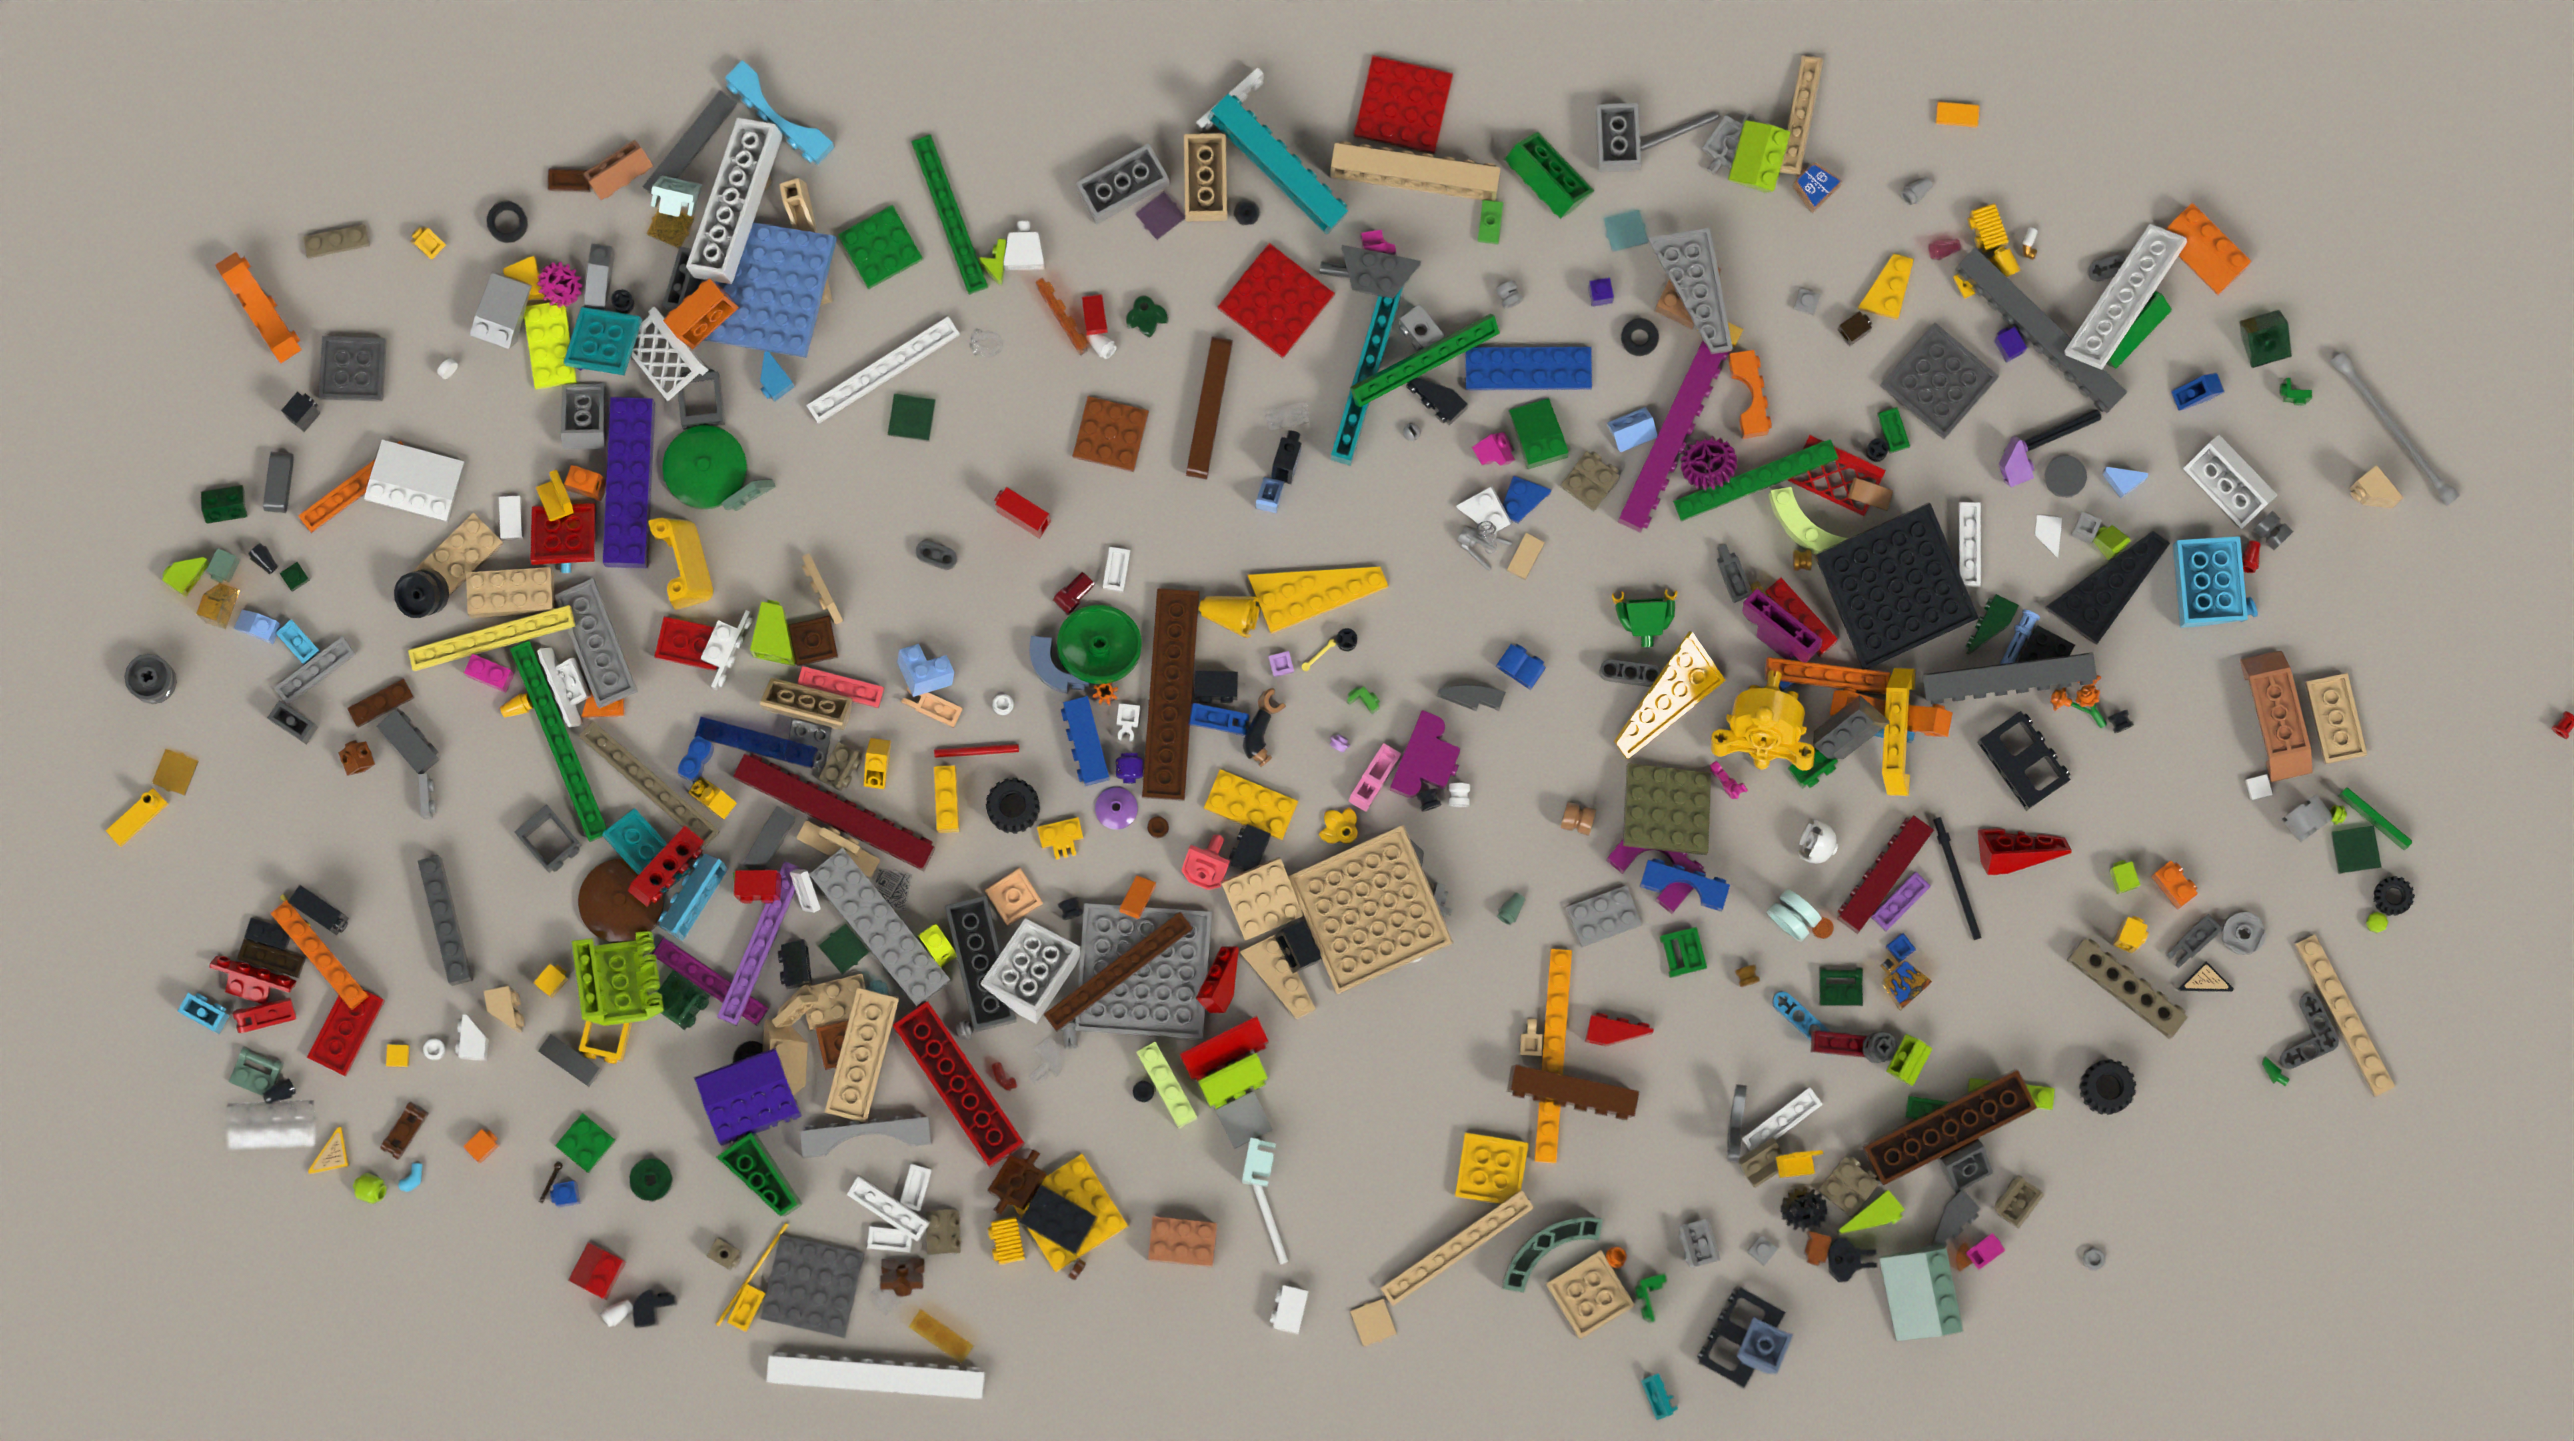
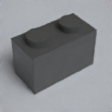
M278 701L267 717L272 723L306 745L318 729L317 725L281 701Z

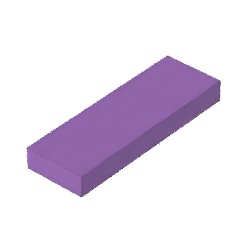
M1915 871L1871 918L1886 932L1931 886Z

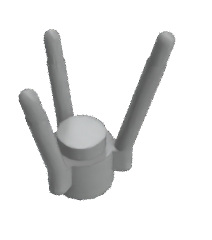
M1466 526L1458 538V541L1462 543L1461 548L1467 550L1482 566L1490 571L1491 567L1470 546L1474 547L1479 543L1494 549L1493 545L1480 539V536L1509 546L1512 545V542L1478 531L1473 527L1470 529Z

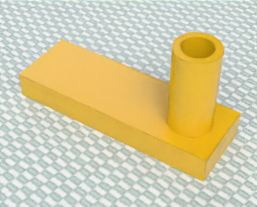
M152 788L149 792L142 794L141 799L114 822L106 832L122 847L160 813L168 803Z

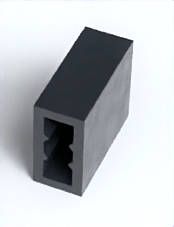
M301 885L298 886L288 901L293 907L335 935H338L339 932L342 933L348 926L347 920L349 918Z

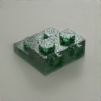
M675 970L670 973L657 991L662 994L664 1010L661 1014L683 1030H686L687 1027H692L696 1022L695 1016L700 1010L706 1009L709 1004L708 999L710 995Z

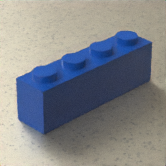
M1088 696L1063 702L1064 708L1061 709L1063 721L1068 720L1070 727L1066 729L1068 740L1073 741L1075 749H1071L1074 762L1079 761L1081 768L1077 770L1079 781H1084L1086 787L1110 780Z

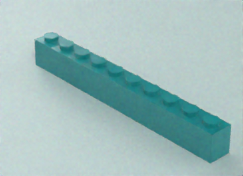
M1404 286L1394 299L1378 296L1352 386L1379 372ZM1351 389L1331 453L1332 461L1349 466L1352 464L1369 407V403L1360 408L1356 406Z

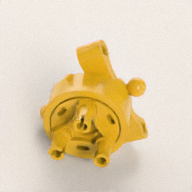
M1774 670L1768 672L1767 684L1764 688L1758 685H1751L1748 690L1737 695L1732 715L1727 714L1726 716L1731 731L1724 729L1715 730L1711 735V751L1718 757L1737 751L1747 752L1754 759L1755 767L1760 770L1768 768L1770 761L1776 757L1787 759L1800 770H1809L1814 765L1815 749L1811 744L1798 742L1800 736L1807 731V727H1803L1804 708L1798 701V693L1794 691H1788L1787 693L1780 691L1779 684L1782 674L1776 671L1774 677Z

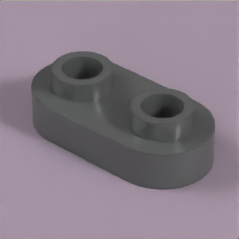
M923 541L916 548V555L923 563L944 570L952 569L957 563L956 553L948 547L930 541ZM924 550H930L931 554L929 556H924ZM946 556L951 558L948 563L943 562V558Z

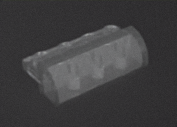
M314 1100L278 1101L269 1105L266 1102L228 1103L225 1113V1131H227L228 1148L315 1146Z

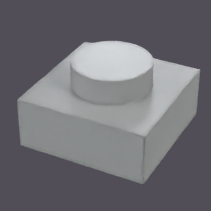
M1801 288L1794 310L1814 316L1820 294Z
M1760 1236L1747 1253L1765 1266L1778 1248L1763 1236Z

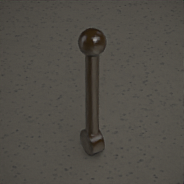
M556 1162L554 1165L555 1169L539 1200L542 1204L558 1171L563 1168L561 1162Z

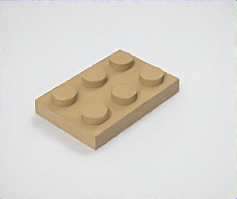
M863 974L809 986L818 1000L806 1012L809 1030L849 1020L857 988L866 989Z

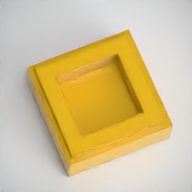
M387 1045L386 1066L409 1067L410 1046Z

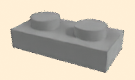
M418 774L421 817L423 819H433L432 813L436 812L435 800L431 799V792H434V780L430 779L428 774Z

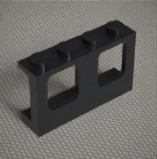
M2020 711L1979 739L1977 743L2024 809L2028 811L2041 800L2067 784L2071 779L2069 778L2070 773L2064 765L2060 766L2056 760L2058 756L2052 748L2048 749L2045 745V738L2040 731L2036 732L2032 727L2033 722L2028 714H2023ZM2020 723L2034 743L2013 756L2001 741L2000 736ZM2044 757L2059 778L2042 790H2037L2026 776L2025 770Z
M1740 1287L1737 1291L1733 1289L1727 1300L1731 1302L1728 1309H1722L1717 1319L1721 1322L1717 1329L1712 1328L1707 1337L1710 1342L1706 1348L1702 1346L1697 1358L1700 1359L1699 1365H1703L1744 1389L1755 1368L1739 1361L1735 1370L1731 1371L1709 1358V1353L1720 1336L1741 1347L1747 1330L1730 1321L1729 1316L1739 1299H1744L1762 1309L1765 1315L1761 1321L1775 1328H1778L1786 1312Z

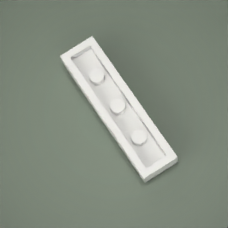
M1257 68L1229 94L1237 96L1243 102L1248 97V92L1252 89H1258L1263 84V72ZM1213 108L1196 122V127L1201 133L1206 130L1210 131L1215 127L1208 119Z
M1959 502V572L1965 587H1980L1981 503Z
M1809 1087L1741 1140L1752 1151L1772 1137L1777 1140L1823 1104Z
M861 1176L857 1177L847 1193L849 1197L916 1241L921 1239L930 1224L929 1221Z

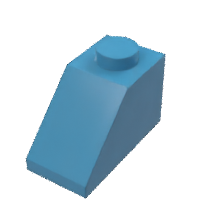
M764 352L760 379L763 387L760 390L767 399L771 397L775 402L795 386L770 352Z

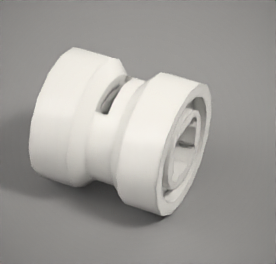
M1449 784V791L1451 792L1449 806L1468 807L1470 805V799L1468 798L1470 784Z

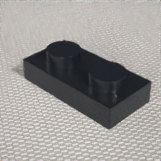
M250 918L244 936L245 939L285 951L290 940V936L281 926Z

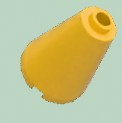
M1206 596L1199 604V612H1201L1202 617L1244 638H1250L1251 634L1248 633L1250 629H1255L1260 607L1256 606V601L1259 602V599L1254 596Z

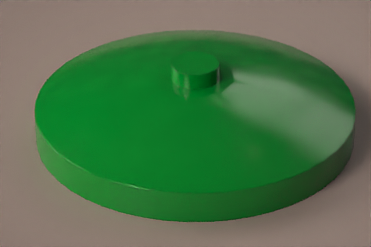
M696 426L683 431L669 444L663 458V476L670 492L681 503L696 509H714L723 506V501L742 489L747 476V460L740 443L729 432L715 426Z
M1092 605L1075 611L1063 622L1057 637V652L1065 669L1074 677L1088 683L1107 684L1124 678L1135 668L1141 655L1142 639L1136 623L1126 613L1111 606Z

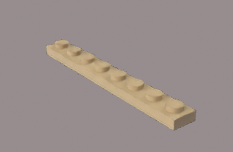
M2316 935L2295 944L2374 1097L2394 1088L2393 1081Z
M1521 1190L1380 1289L1391 1305L1394 1306L1534 1209L1533 1205Z

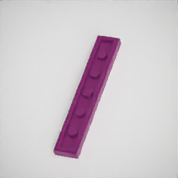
M663 937L652 955H656L659 961L723 1003L731 982ZM750 996L742 1016L758 1026L769 1008Z

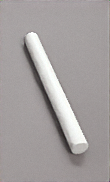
M1253 1185L1280 1265L1287 1263L1288 1259L1262 1186Z

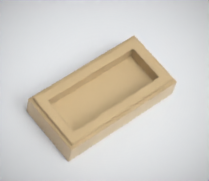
M1526 533L1507 571L1526 580L1545 542Z

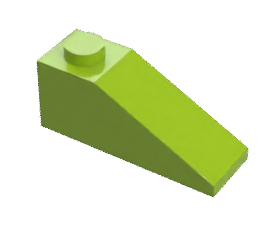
M1887 1190L1837 1232L1841 1235L1887 1225L1889 1222H1892L1894 1225L1903 1217L1901 1213L1905 1209L1893 1194Z

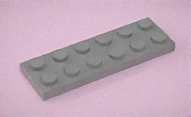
M592 578L555 594L559 608L570 605L572 608L576 627L568 628V632L597 707L600 709L638 692L596 581Z

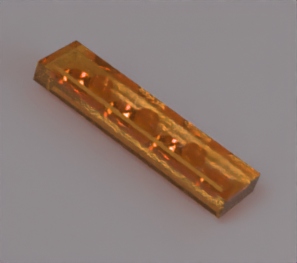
M1043 278L1035 282L1037 289L1080 356L1087 352L1086 345L1089 344L1083 333L1078 334L1075 327H1077L1075 320L1072 316L1067 317L1064 312L1066 307L1060 298L1057 300L1053 295L1055 290L1049 281L1045 282Z

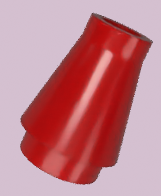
M2250 540L2242 554L2243 572L2255 573L2256 569L2259 568L2261 544L2257 541Z

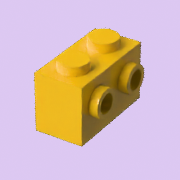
M2127 917L2122 921L2112 945L2132 954L2142 943H2145L2149 934L2146 931L2148 925L2144 924V920L2139 917Z

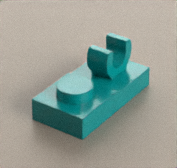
M1658 1373L1641 1380L1656 1420L1658 1421L1673 1415V1412L1678 1407H1671L1669 1400L1673 1399L1674 1396L1666 1395L1667 1392L1660 1374Z

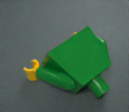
M1666 589L1663 595L1664 598L1625 599L1622 591V597L1615 599L1614 593H1612V601L1616 604L1618 620L1625 630L1631 632L1633 636H1641V647H1653V636L1663 635V630L1668 629L1675 617L1674 600L1677 596L1676 590H1674V596L1672 597L1667 594L1668 589Z

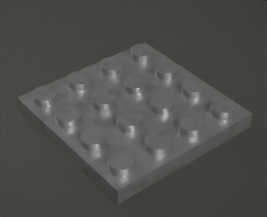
M1934 323L1880 386L1942 439H1945L1999 376L1937 323Z
M780 1235L760 1319L845 1338L864 1253Z

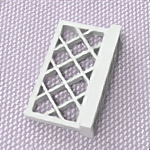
M654 306L648 311L650 316L640 325L637 338H640L639 347L633 348L631 356L664 398L669 401L699 373L703 376L708 371V368L689 346L674 335L663 321L666 316ZM653 322L655 325L654 334H645L646 327ZM645 338H653L652 348H643ZM658 338H665L667 340L665 349L657 348ZM643 352H651L650 362L641 361ZM656 353H665L663 363H655ZM670 353L678 354L677 363H668ZM654 367H663L661 377L653 376ZM668 367H676L675 377H666ZM681 367H689L691 372L686 377H680ZM674 381L673 388L667 393L664 390L665 382Z

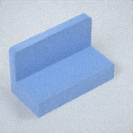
M1646 407L1607 422L1619 452L1653 440L1658 436L1653 417Z

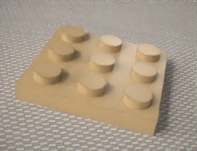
M1280 857L1221 881L1245 941L1304 916Z
M1599 1251L1546 1284L1579 1339L1584 1338L1635 1306L1602 1251Z

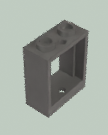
M708 369L703 376L699 373L689 382L714 380L717 413L687 416L684 388L678 392L683 430L696 426L725 425L721 379L718 371L715 372L714 369ZM683 372L680 377H686L690 372Z
M545 805L514 832L549 873L552 870L553 872L558 871L564 865L563 861L568 857L573 858L580 852L579 848L582 846L548 805ZM549 818H552L573 844L548 864L527 837Z

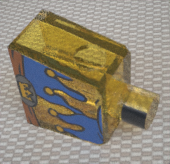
M1889 957L1880 965L1888 974L1882 981V984L1900 1011L1932 983L1928 977L1906 960L1897 966Z

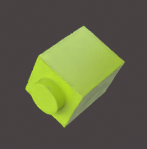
M2126 860L2113 863L2114 867L2109 872L2117 894L2136 889L2140 886L2132 861L2126 863Z

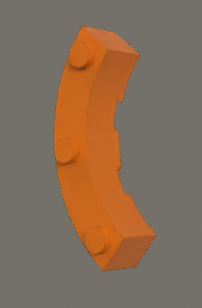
M234 252L217 263L215 266L234 295H236L280 364L300 352L302 349L298 342L301 340L294 330L289 331L275 309L278 305L271 295L266 296L249 271L251 265L245 256L240 258L238 253Z
M1844 687L1843 690H1834L1829 715L1834 716L1860 695L1885 716L1886 701L1856 693L1855 689ZM1932 704V707L1909 705L1907 731L1922 732L1926 736L1948 737L1953 712L1945 710V706L1939 704Z

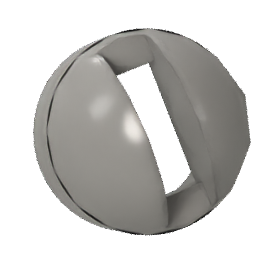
M1408 424L1404 428V437L1408 441H1416L1420 437L1419 426ZM1412 427L1417 435L1413 436L1408 428Z

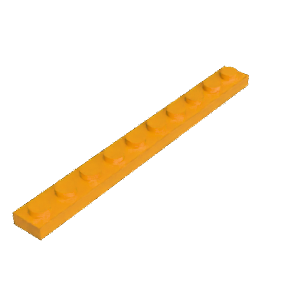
M1551 949L1541 1070L1563 1075L1572 950ZM1553 1101L1539 1102L1534 1162L1556 1164L1560 1107L1554 1106Z

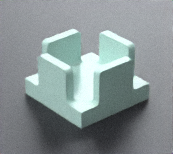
M662 175L652 186L651 194H653L651 207H656L660 202V213L679 216L681 206L686 207L689 203L688 215L692 216L696 211L702 185Z
M1250 1138L1242 1183L1268 1187V1181L1253 1179L1252 1177L1253 1175L1270 1177L1274 1159L1273 1153L1258 1150V1147L1275 1149L1276 1143Z

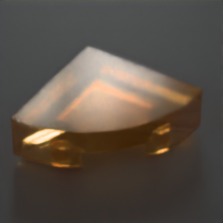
M1966 1242L1959 1247L1956 1254V1266L1959 1272L1973 1263L1966 1254L1970 1250Z

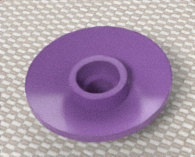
M1120 787L1109 788L1102 792L1095 805L1098 820L1105 827L1115 830L1129 826L1136 818L1138 811L1135 797L1128 790ZM1114 804L1120 805V809L1118 811H1114L1112 809V806Z

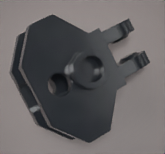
M1837 1238L1828 1250L1829 1273L1840 1283L1848 1282L1856 1271L1877 1268V1263H1861L1860 1255H1876V1249L1860 1250V1248H1855L1847 1238ZM1836 1257L1841 1259L1840 1264L1835 1262Z

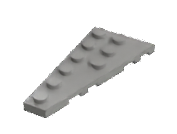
M1710 228L1648 238L1649 244L1710 353L1717 354L1732 351V342Z

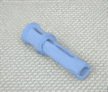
M2023 609V616L2019 624L2014 627L2015 634L2000 664L2015 662L2026 638L2031 637V631L2036 621L2040 619L2039 615Z

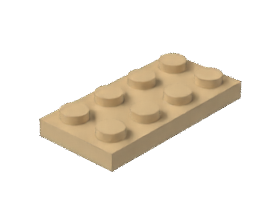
M473 513L413 572L421 569H433L439 572L448 584L450 596L466 580V572H475L504 543Z
M2348 673L2305 682L2324 764L2367 756Z

